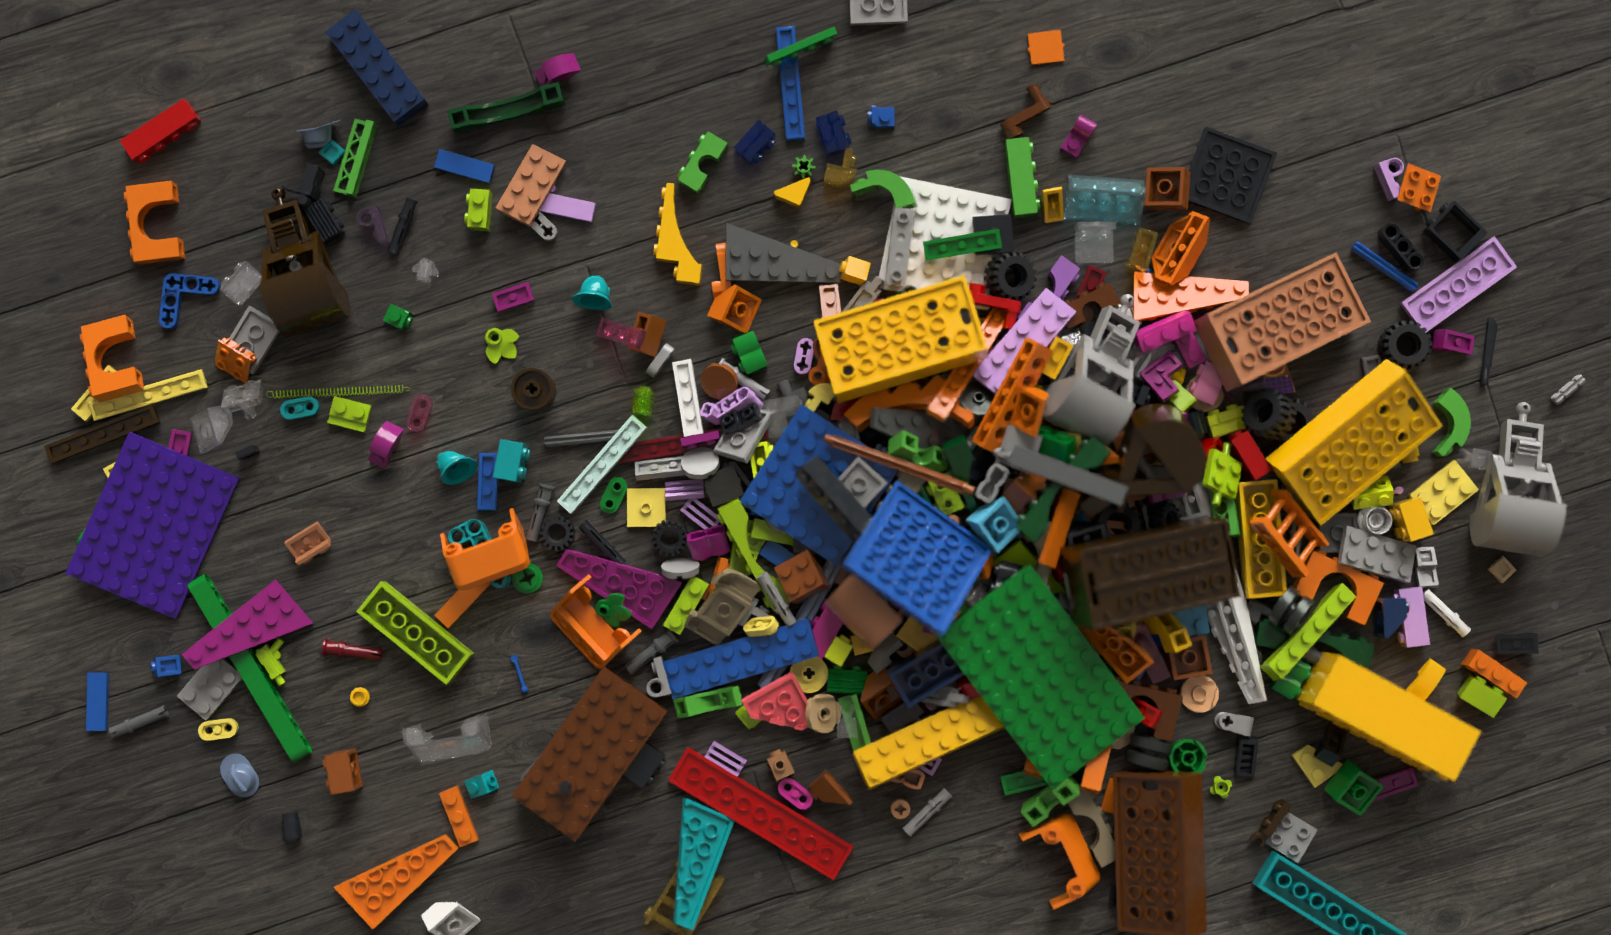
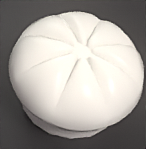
M1384 506L1360 509L1357 515L1358 528L1382 535L1392 526V516Z

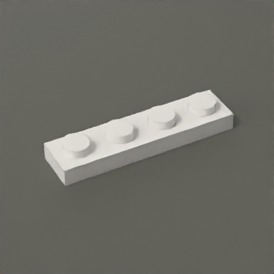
M692 360L672 362L684 437L704 434Z

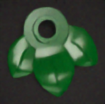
M610 594L606 599L599 600L595 605L596 613L603 617L612 627L619 628L621 621H626L633 615L622 606L625 600V595Z

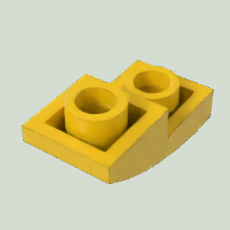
M1430 658L1417 672L1419 676L1406 688V691L1425 701L1443 677L1446 669Z

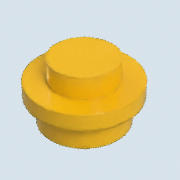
M355 688L350 694L352 704L357 707L365 706L369 702L370 694L365 688Z

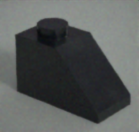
M1085 521L1071 523L1066 536L1067 546L1106 538L1104 523Z

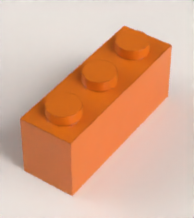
M1471 648L1461 665L1474 674L1487 680V683L1490 685H1495L1503 690V694L1510 698L1517 699L1527 684L1526 681L1479 649Z

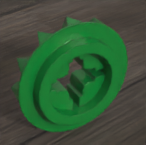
M532 563L527 568L512 575L514 587L522 593L535 592L541 587L543 581L542 571L537 565ZM525 572L528 575L535 574V576L531 578L532 585H530V583H528L527 581L520 582L521 580H523V578H525Z

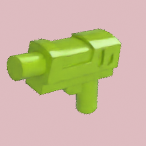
M279 637L271 647L269 644H266L261 649H257L255 655L270 674L271 680H275L278 686H281L285 683L281 675L286 670L278 660L281 658V653L278 649L284 643V640Z

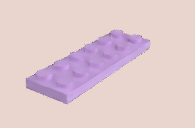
M1494 236L1402 301L1400 305L1411 320L1414 321V324L1420 323V328L1425 327L1427 329L1426 332H1428L1513 271L1517 266Z
M1046 288L991 351L988 359H984L979 365L973 378L996 395L1025 338L1028 337L1048 347L1055 336L1073 318L1076 311Z

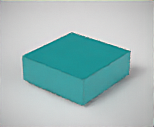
M332 139L319 151V154L333 166L338 163L345 153V150Z

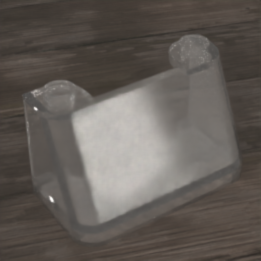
M487 713L477 714L476 717L466 719L461 726L462 736L433 740L432 732L423 731L421 724L402 729L404 743L415 759L421 763L481 754L488 751L491 747Z

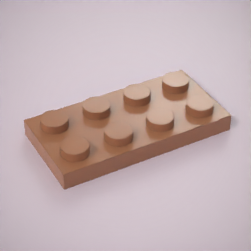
M532 144L498 202L496 210L530 227L567 164L566 160Z

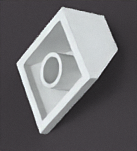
M436 902L421 915L428 931L434 935H465L481 921L480 918L457 902Z

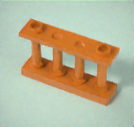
M1287 489L1272 490L1271 494L1277 500L1266 517L1252 518L1249 524L1292 578L1307 577L1310 571L1304 562L1315 547H1326L1329 545V542ZM1283 508L1288 515L1276 530L1272 525V521L1280 509ZM1294 521L1298 526V530L1287 543L1283 538V534ZM1305 535L1309 543L1298 557L1294 552V548L1302 536Z

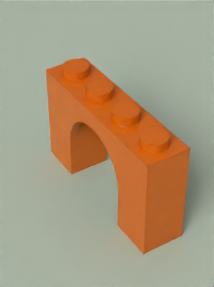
M173 181L125 186L124 200L128 205L126 218L130 224L128 237L132 243L130 256L133 262L148 264L185 259L182 239L175 237L153 240L147 236L143 226L147 212L153 207L179 203L177 184Z
M121 315L81 326L82 334H80V340L85 350L83 351V358L87 363L85 372L90 381V386L88 387L90 396L99 402H104L144 391L142 373L135 367L116 372H105L101 364L102 357L109 347L117 343L136 339L133 321L126 315Z
M1316 549L1312 551L1304 562L1310 573L1307 577H1296L1292 586L1300 591L1299 597L1308 596L1313 600L1322 579L1330 573H1340L1348 579L1352 593L1356 596L1345 609L1342 617L1359 625H1365L1384 583L1378 581L1379 577L1371 573L1365 575L1361 573V570L1337 564L1338 558L1333 557L1331 559L1326 557L1327 553L1322 550Z
M1108 746L1085 764L1080 790L1099 795L1111 746ZM1027 758L1023 774L1042 779V776Z

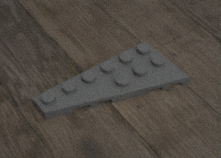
M726 223L725 281L840 283V263Z
M871 408L870 428L889 437L895 436L902 430L919 437L918 448L926 449L933 445L944 449L942 443L962 435L967 439L971 433V429L969 430L962 423L949 416L942 422L927 414V412Z

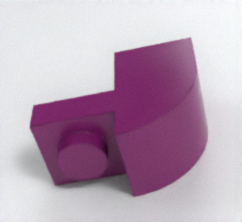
M574 53L562 54L541 64L542 67L534 73L540 86L556 83L559 80L570 79L580 72L581 69Z
M386 421L369 448L371 453L368 461L386 469L393 450L400 443L404 429Z

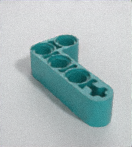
M471 519L451 529L448 533L450 543H459L461 546L470 542L473 546H476L484 540H492L484 522L477 519ZM475 523H478L480 526V530L477 533L472 531V526ZM461 532L463 535L462 540L456 542L455 535ZM510 575L505 576L502 580L503 584L497 583L499 579L490 582L495 588L504 589L510 585L511 577Z

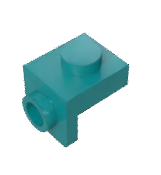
M492 770L464 781L471 799L499 788Z

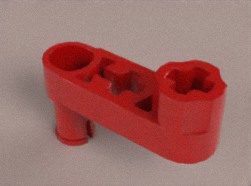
M969 283V290L974 305L1004 310L1006 316L1003 329L1010 330L1016 323L1017 314H1020L1022 302L985 295V285Z

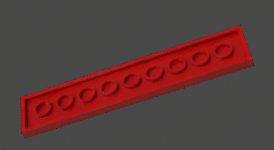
M687 747L668 779L669 782L832 880L835 879L853 849V845L740 777H737L690 747Z

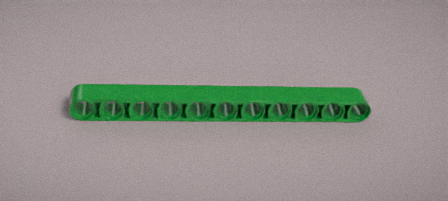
M203 574L188 583L190 592L212 629L232 615L207 574ZM246 649L229 656L291 761L296 763L311 754V746L264 667L256 657L253 649Z

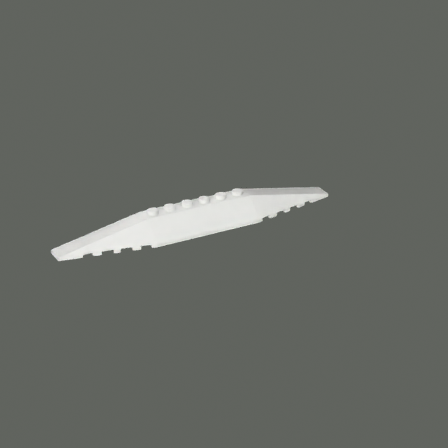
M1204 475L1186 495L1170 498L1167 503H1173L1176 505V508H1179L1180 511L1178 513L1182 514L1180 520L1184 521L1202 516L1212 517L1209 489L1202 485ZM1237 574L1241 597L1207 604L1206 612L1214 638H1218L1222 646L1220 649L1223 654H1226L1232 673L1235 672L1238 677V684L1248 704L1264 702L1267 698L1247 601Z

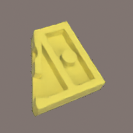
M1306 744L1291 756L1310 784L1316 788L1336 774L1343 764L1337 762L1333 767L1328 766L1314 758L1316 749Z

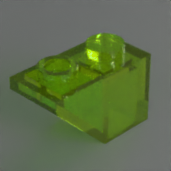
M639 386V389L634 388L633 414L653 417L656 394L650 387Z

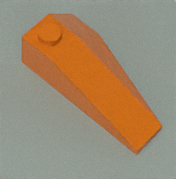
M1077 626L1126 684L1154 663L1141 646L1112 627L1090 630Z

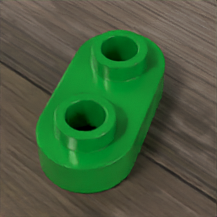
M615 477L609 481L600 501V507L605 513L613 514L618 511L628 489V484L623 478ZM616 483L621 484V488L619 490H615L614 485ZM609 500L613 502V506L611 508H608L606 506V503Z

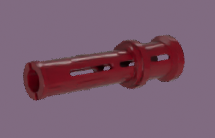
M324 639L321 654L322 656H326V654L336 655L338 658L350 656L381 661L382 655H374V653L382 654L383 650L346 645L344 641L331 642L328 639Z

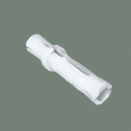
M1429 588L1423 591L1424 601L1446 621L1445 624L1447 626H1451L1461 637L1466 636L1470 632L1471 628L1459 618V615L1452 612Z

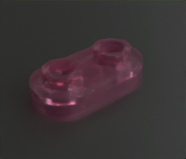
M420 394L413 399L406 420L407 427L411 431L420 432L425 429L433 407L432 399L429 396ZM422 401L426 402V406L424 408L420 406V403ZM416 419L420 420L419 426H415L414 424Z

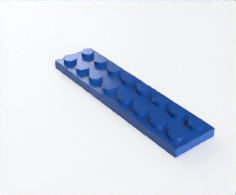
M810 619L795 622L789 627L786 625L778 627L777 631L772 635L741 638L664 661L663 665L672 692V699H676L820 656Z

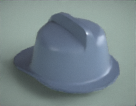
M338 121L317 128L296 130V132L302 133L307 148L323 147L331 140L332 124Z
M230 754L223 759L220 773L228 788L239 797L253 795L259 787V777L250 762L241 754Z

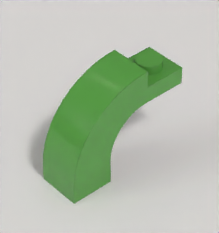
M867 171L868 179H858L854 184L850 185L851 191L855 196L882 189L893 195L896 207L907 209L918 207L915 195L908 184L901 177L890 171Z
M1452 388L1444 389L1433 402L1445 414L1448 421L1446 436L1432 451L1437 457L1448 456L1454 449L1452 446L1455 448L1462 447L1470 432L1471 418L1469 409L1462 397Z
M738 686L724 687L673 699L677 718L690 717L704 712L742 705Z

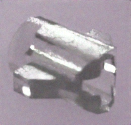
M422 258L420 262L412 267V272L417 273L416 280L420 282L431 283L432 276L438 277L439 274L435 263L426 258Z

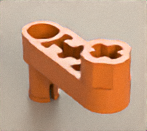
M726 243L716 244L721 281L711 282L714 299L731 287V281H725Z

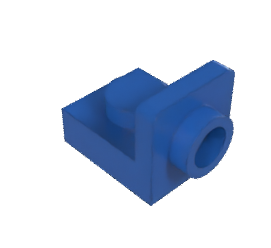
M876 105L872 106L871 111H868V123H872V128H894V107L876 108Z
M180 655L153 658V662H150L151 673H154L155 677L181 674Z

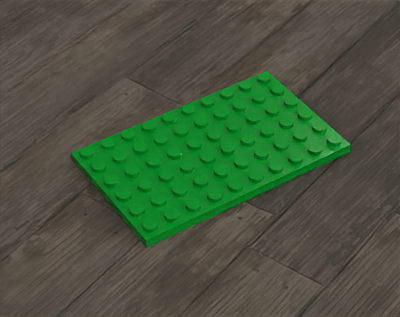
M1029 563L952 621L943 636L935 635L1052 790L1145 719Z

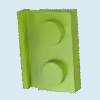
M334 396L327 423L366 433L372 406Z

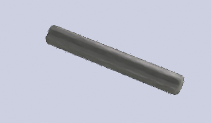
M618 430L544 437L545 447L606 442L610 441Z

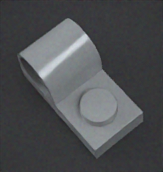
M662 655L655 657L651 665L654 674L657 673L658 677L650 680L646 688L650 696L660 697L672 692L664 669ZM654 682L661 685V691L658 693L651 689V685Z

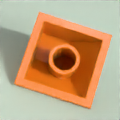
M733 285L714 299L707 316L746 334L750 329L762 299L737 285Z
M1019 387L1010 424L1032 437H1037L1049 394L1039 388Z

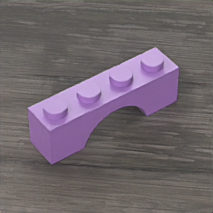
M1062 255L1048 275L1053 283L1052 293L1063 300L1069 292L1066 289L1070 283L1074 284L1080 275L1077 272L1080 268ZM1027 303V305L1024 307L1020 315L1017 317L1016 321H1018L1021 318V316L1027 311V309L1033 303Z

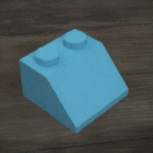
M1005 497L979 507L966 519L978 538L993 548L992 551L999 552L1019 533L1016 530L1018 525L1016 521L1019 517Z

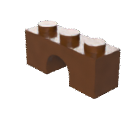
M1104 282L1094 287V291L1090 293L1084 291L1078 294V299L1072 302L1070 299L1064 301L1076 311V314L1065 326L1067 331L1086 321L1083 315V307L1086 304L1096 305L1100 312L1102 308L1107 306L1116 307L1120 304L1111 283L1106 285Z

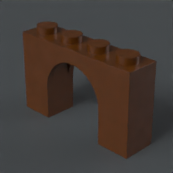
M1113 675L1130 699L1137 695H1145L1149 698L1153 707L1163 711L1156 728L1149 727L1147 734L1155 738L1172 741L1183 696L1177 694L1176 689L1166 687L1165 690L1159 689L1158 685L1148 683V686L1141 685V681L1134 679L1126 684L1120 676Z

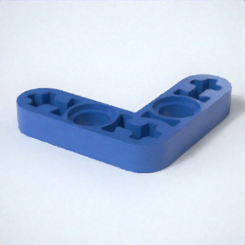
M174 273L166 275L163 281L160 325L167 329H174L178 326L182 293L216 295L221 290L220 282L212 277ZM174 279L178 282H182V285L174 284V286H172L169 284V282L173 281ZM191 279H195L197 282V287L193 290L188 288V282ZM212 282L215 285V288H212L211 291L209 288L202 287V283L210 285ZM170 296H174L176 299V303L172 307L167 305V299ZM166 309L175 310V312L169 313L166 311ZM170 314V318L173 319V322H170L168 325V323L165 322V318H169Z

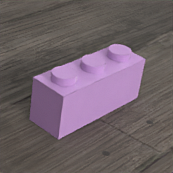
M1422 587L1394 589L1392 598H1406V601L1409 603V613H1407L1405 621L1399 626V632L1397 633L1399 644H1401V647L1407 648L1430 645Z

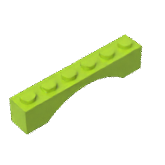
M736 498L719 507L717 517L722 525H727L729 530L726 533L731 542L735 540L738 546L735 550L740 559L745 558L747 564L744 566L748 574H753L756 582L760 584L757 576L765 571L757 564L750 552L747 541L748 515L740 500ZM768 573L784 601L788 602V604L791 603L780 579ZM761 585L758 592L763 591L765 597L762 599L766 607H771L775 611L773 603Z
M1343 583L1334 585L1321 599L1305 623L1283 645L1274 651L1260 668L1273 681L1283 679L1356 596Z

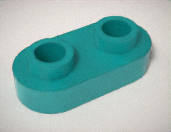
M313 397L287 400L280 407L281 415L289 420L314 416L320 410L318 400ZM310 403L313 404L312 410H308V405ZM290 407H294V413L292 414L289 413Z

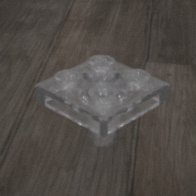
M250 380L243 385H232L226 388L221 403L222 413L227 414L242 409L245 419H250L249 415L251 419L254 418L257 413L253 406L261 404L264 388L262 380Z

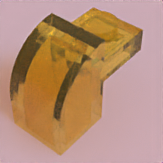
M845 149L842 166L827 163L823 186L843 188L853 182L857 174V169L850 168V166L854 167L856 155H853V149Z

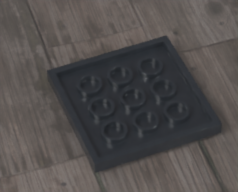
M1205 126L1189 167L1191 175L1188 202L1250 225L1277 152Z

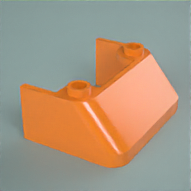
M513 508L509 509L512 522L505 523L500 527L498 538L463 550L459 543H449L445 534H440L443 554L458 590L466 591L528 567L530 558L524 529Z
M587 575L569 590L551 610L550 617L595 667L602 669L641 630L638 629L632 635L623 628H617L614 631L596 613L595 609L589 604L592 600L591 591L584 586L591 578L590 575Z
M1061 813L1018 833L1022 841L1041 834L1043 840L1048 844H1056L1061 841L1077 877L1068 881L1066 893L1049 900L1053 909L1082 897L1100 881V872L1079 826L1071 814Z

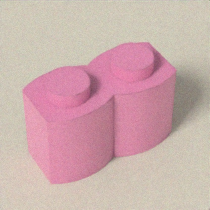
M1206 361L1204 364L1199 365L1196 371L1198 375L1196 382L1192 381L1188 392L1197 401L1213 406L1223 383L1213 363Z

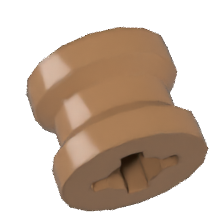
M897 798L891 803L890 809L895 818L904 819L909 815L910 806L905 799Z

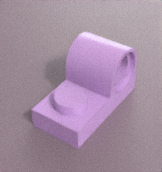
M1391 158L1374 166L1388 201L1398 197L1400 186L1397 181L1395 182L1394 178L1404 170V164L1399 158ZM1389 164L1395 167V173L1389 170Z

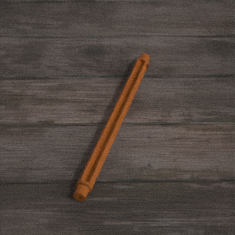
M826 434L823 441L834 448L962 494L972 495L975 488L967 485L968 483L835 435Z

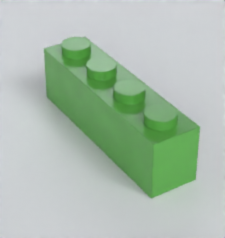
M1029 137L1007 139L1004 147L1013 218L1036 216L1038 210H1040V200L1036 199L1035 194L1038 191V183L1033 177V173L1036 172L1035 161L1031 160V154L1034 153L1033 143H1029Z

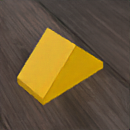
M808 177L774 191V196L778 200L801 208L811 180Z
M1062 187L1042 190L1040 200L1044 222L1050 223L1064 220Z

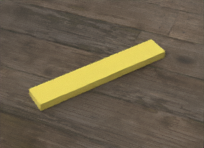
M201 369L144 386V391L104 402L95 400L88 402L93 419L96 421L208 388Z

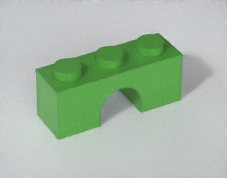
M709 131L706 135L703 134L697 143L699 145L697 150L690 153L687 159L689 163L686 168L682 167L677 175L681 185L698 195L708 181V175L699 169L700 163L705 159H713L719 163L728 148L727 142Z
M904 430L889 439L888 455L938 473L948 469V461L945 462L941 453L944 449L936 445L926 449L918 448L919 437Z
M1069 776L1053 790L1048 785L1022 803L1021 813L1034 827L1049 816V812L1057 804L1062 803L1064 806L1077 797L1080 785L1072 776Z

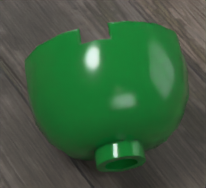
M1180 739L1173 743L1171 754L1167 755L1169 767L1172 771L1202 773L1206 767L1207 752L1200 742L1192 739Z

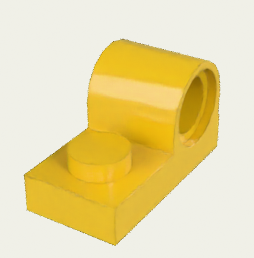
M1055 336L1049 348L1053 350V353L1042 373L1055 380L1074 345Z

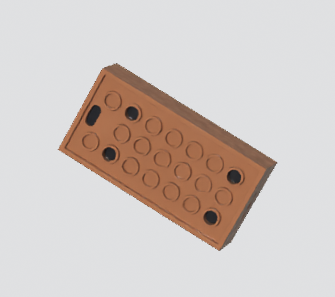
M1337 253L1331 254L1194 321L1197 333L1226 391L1243 385L1371 322Z

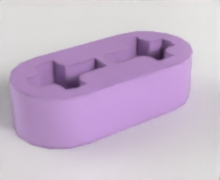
M803 338L798 342L795 355L794 369L801 375L807 374L810 371L813 359V341L808 338ZM808 342L811 349H808L806 355H803V348H800V346ZM802 358H806L805 364L808 365V368L800 371L797 363L800 364Z

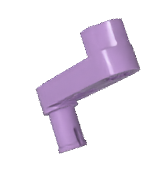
M742 387L716 404L704 403L700 414L712 424L718 425L721 424L719 419L735 409L739 412L753 402L759 406V409H762L764 401L759 399L749 388Z

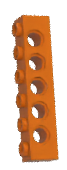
M1028 337L1025 338L972 442L993 453L996 448L999 449L1001 447L1007 425H1011L1010 420L1019 387H1035L1053 350Z

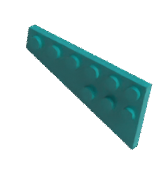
M683 798L673 923L693 931L734 820L687 798Z

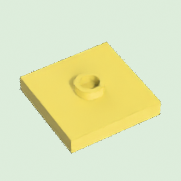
M665 488L627 489V527H656L662 520L666 521Z

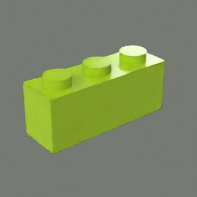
M697 576L691 577L663 626L681 635L690 610L697 608L710 584Z

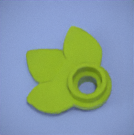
M492 328L488 330L485 340L488 344L486 354L489 360L496 364L501 356L509 359L516 358L517 349L513 342L518 340L519 335L512 329L501 331L498 328ZM495 334L498 335L497 341L492 340V336Z

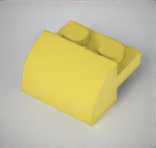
M821 383L812 387L808 395L813 400L809 398L804 406L814 412L821 404L828 408L835 397L832 385Z

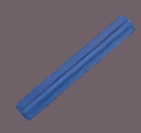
M1355 242L1351 247V251L1410 292L1417 288L1418 283L1360 242Z

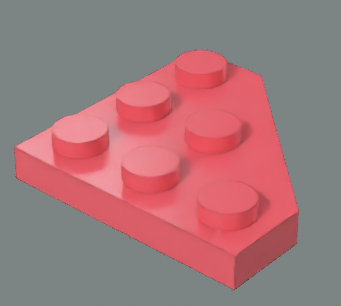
M792 671L741 699L752 719H760L780 726L785 725L801 731L808 728L805 718L807 698Z

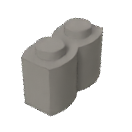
M999 463L990 466L985 474V480L975 490V497L986 504L990 503L998 493V486L1002 485L1007 479L1009 470Z

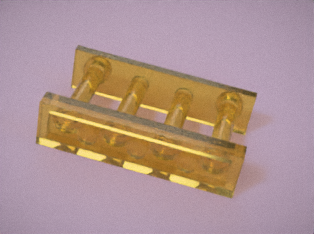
M678 860L676 861V863H675V865H674L677 869H678ZM676 869L654 907L649 906L644 914V917H646L644 923L648 925L650 920L653 919L677 935H692L725 881V877L720 874L716 878L713 877L710 889L692 931L679 927L656 912L661 902L672 909L675 908V901L666 896L671 885L676 888Z

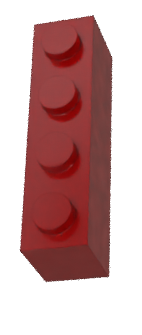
M183 98L121 139L120 142L132 160L142 163L147 161L153 153L165 149L166 145L171 141L179 140L186 131L194 130L201 120L190 103Z

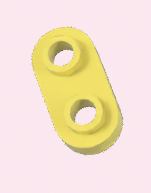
M773 616L758 617L747 621L743 630L748 637L772 635L777 631L779 623Z
M232 718L203 722L199 726L198 734L206 741L225 739L235 736L239 726ZM228 724L232 727L231 731H228L226 728ZM208 727L213 729L211 734L207 731Z

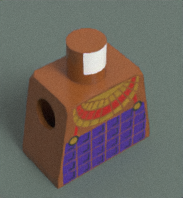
M1287 364L1255 378V391H1260L1261 388H1272L1282 394L1296 392Z

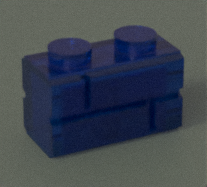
M833 111L816 117V124L827 157L848 151L849 144L852 142L849 133L844 132L843 126H846L843 115H839L838 111Z
M758 120L733 147L734 151L749 165H752L754 162L757 164L764 155L762 153L765 149L770 150L776 143V134L761 120Z

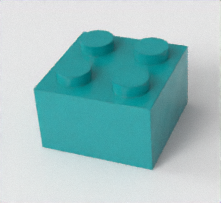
M500 439L493 477L521 483L527 474V468L524 467L526 460L528 461L530 458L531 450L528 449L529 445Z

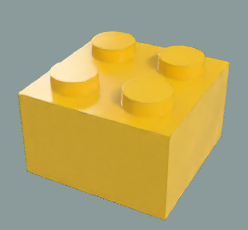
M1421 497L1409 498L1388 506V511L1395 525L1394 534L1400 541L1410 542L1433 535Z

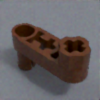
M1037 83L1026 88L1034 104L999 124L1007 139L1018 138L1023 134L1020 125L1051 108L1049 101L1042 95Z

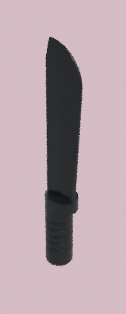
M1488 317L1480 385H1488L1498 329L1496 321Z

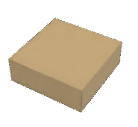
M1501 556L1488 568L1500 583H1504L1516 571L1504 556Z

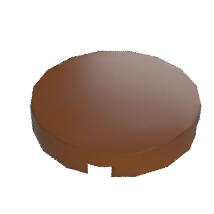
M713 363L708 365L701 374V386L705 393L712 398L722 400L738 388V377L728 365Z

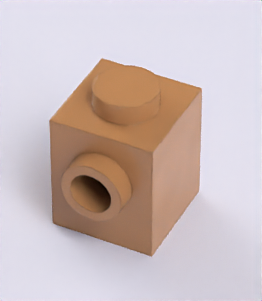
M777 749L769 753L770 757L767 758V761L777 781L795 773L785 750Z

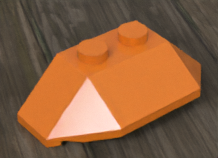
M1192 211L1169 226L1151 257L1156 279L1174 285L1190 274L1207 244L1210 224L1209 217Z

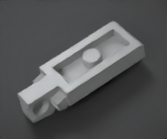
M876 276L872 282L867 281L863 284L842 312L874 303L882 292L879 288L884 283V280Z
M945 686L920 702L956 707L957 703L968 704L969 697L959 694V690L956 688Z

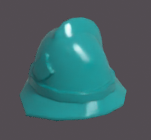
M600 276L586 278L579 293L571 296L572 302L582 308L592 310L613 308L609 300L610 289L605 280Z
M454 451L442 452L437 456L436 466L440 471V478L443 483L448 485L466 481L478 468L476 460Z

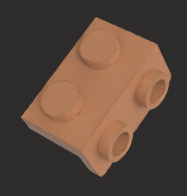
M317 521L287 539L285 545L295 557V563L300 565L310 562L313 556L318 553H325L331 546V539Z

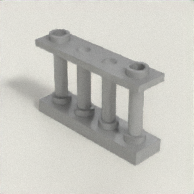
M898 207L894 209L884 291L902 293L903 288L906 286L914 209Z

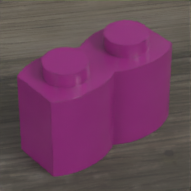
M717 525L706 530H698L687 534V542L693 561H705L711 556H724L730 551V544L724 525Z

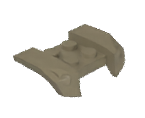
M729 568L724 569L713 578L711 584L716 585V587L698 612L693 609L690 610L684 624L686 628L717 646L720 645L725 636H729L750 608L754 596L761 588V585L741 572Z

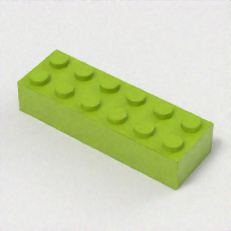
M381 581L356 611L446 685L454 680L474 655L473 651L386 581Z

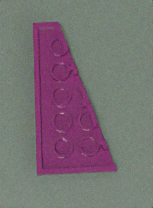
M566 549L556 565L578 581L590 575L591 578L585 585L605 599L613 593L625 595L622 606L633 614L632 617L651 629L654 628L683 583L679 579H670L661 574L625 564L621 565V563L571 549Z
M274 580L182 655L196 670L300 628L312 625L313 622L279 582Z

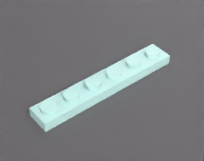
M631 415L557 502L570 514H573L646 431L647 427L634 415Z

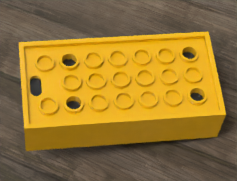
M965 275L814 321L838 403L988 359V348Z
M1386 359L1270 454L1266 461L1302 510L1322 526L1440 429L1442 424L1407 371Z

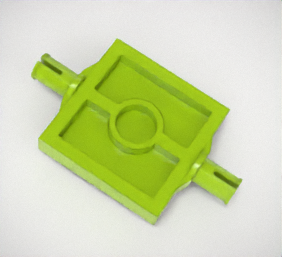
M1223 443L1222 452L1210 449L1208 453L1202 485L1210 489L1214 494L1212 502L1214 506H1220L1222 496L1229 500L1236 499L1242 463L1230 456L1232 446L1230 443Z

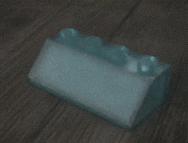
M1068 174L1064 219L1140 225L1146 196L1145 180Z

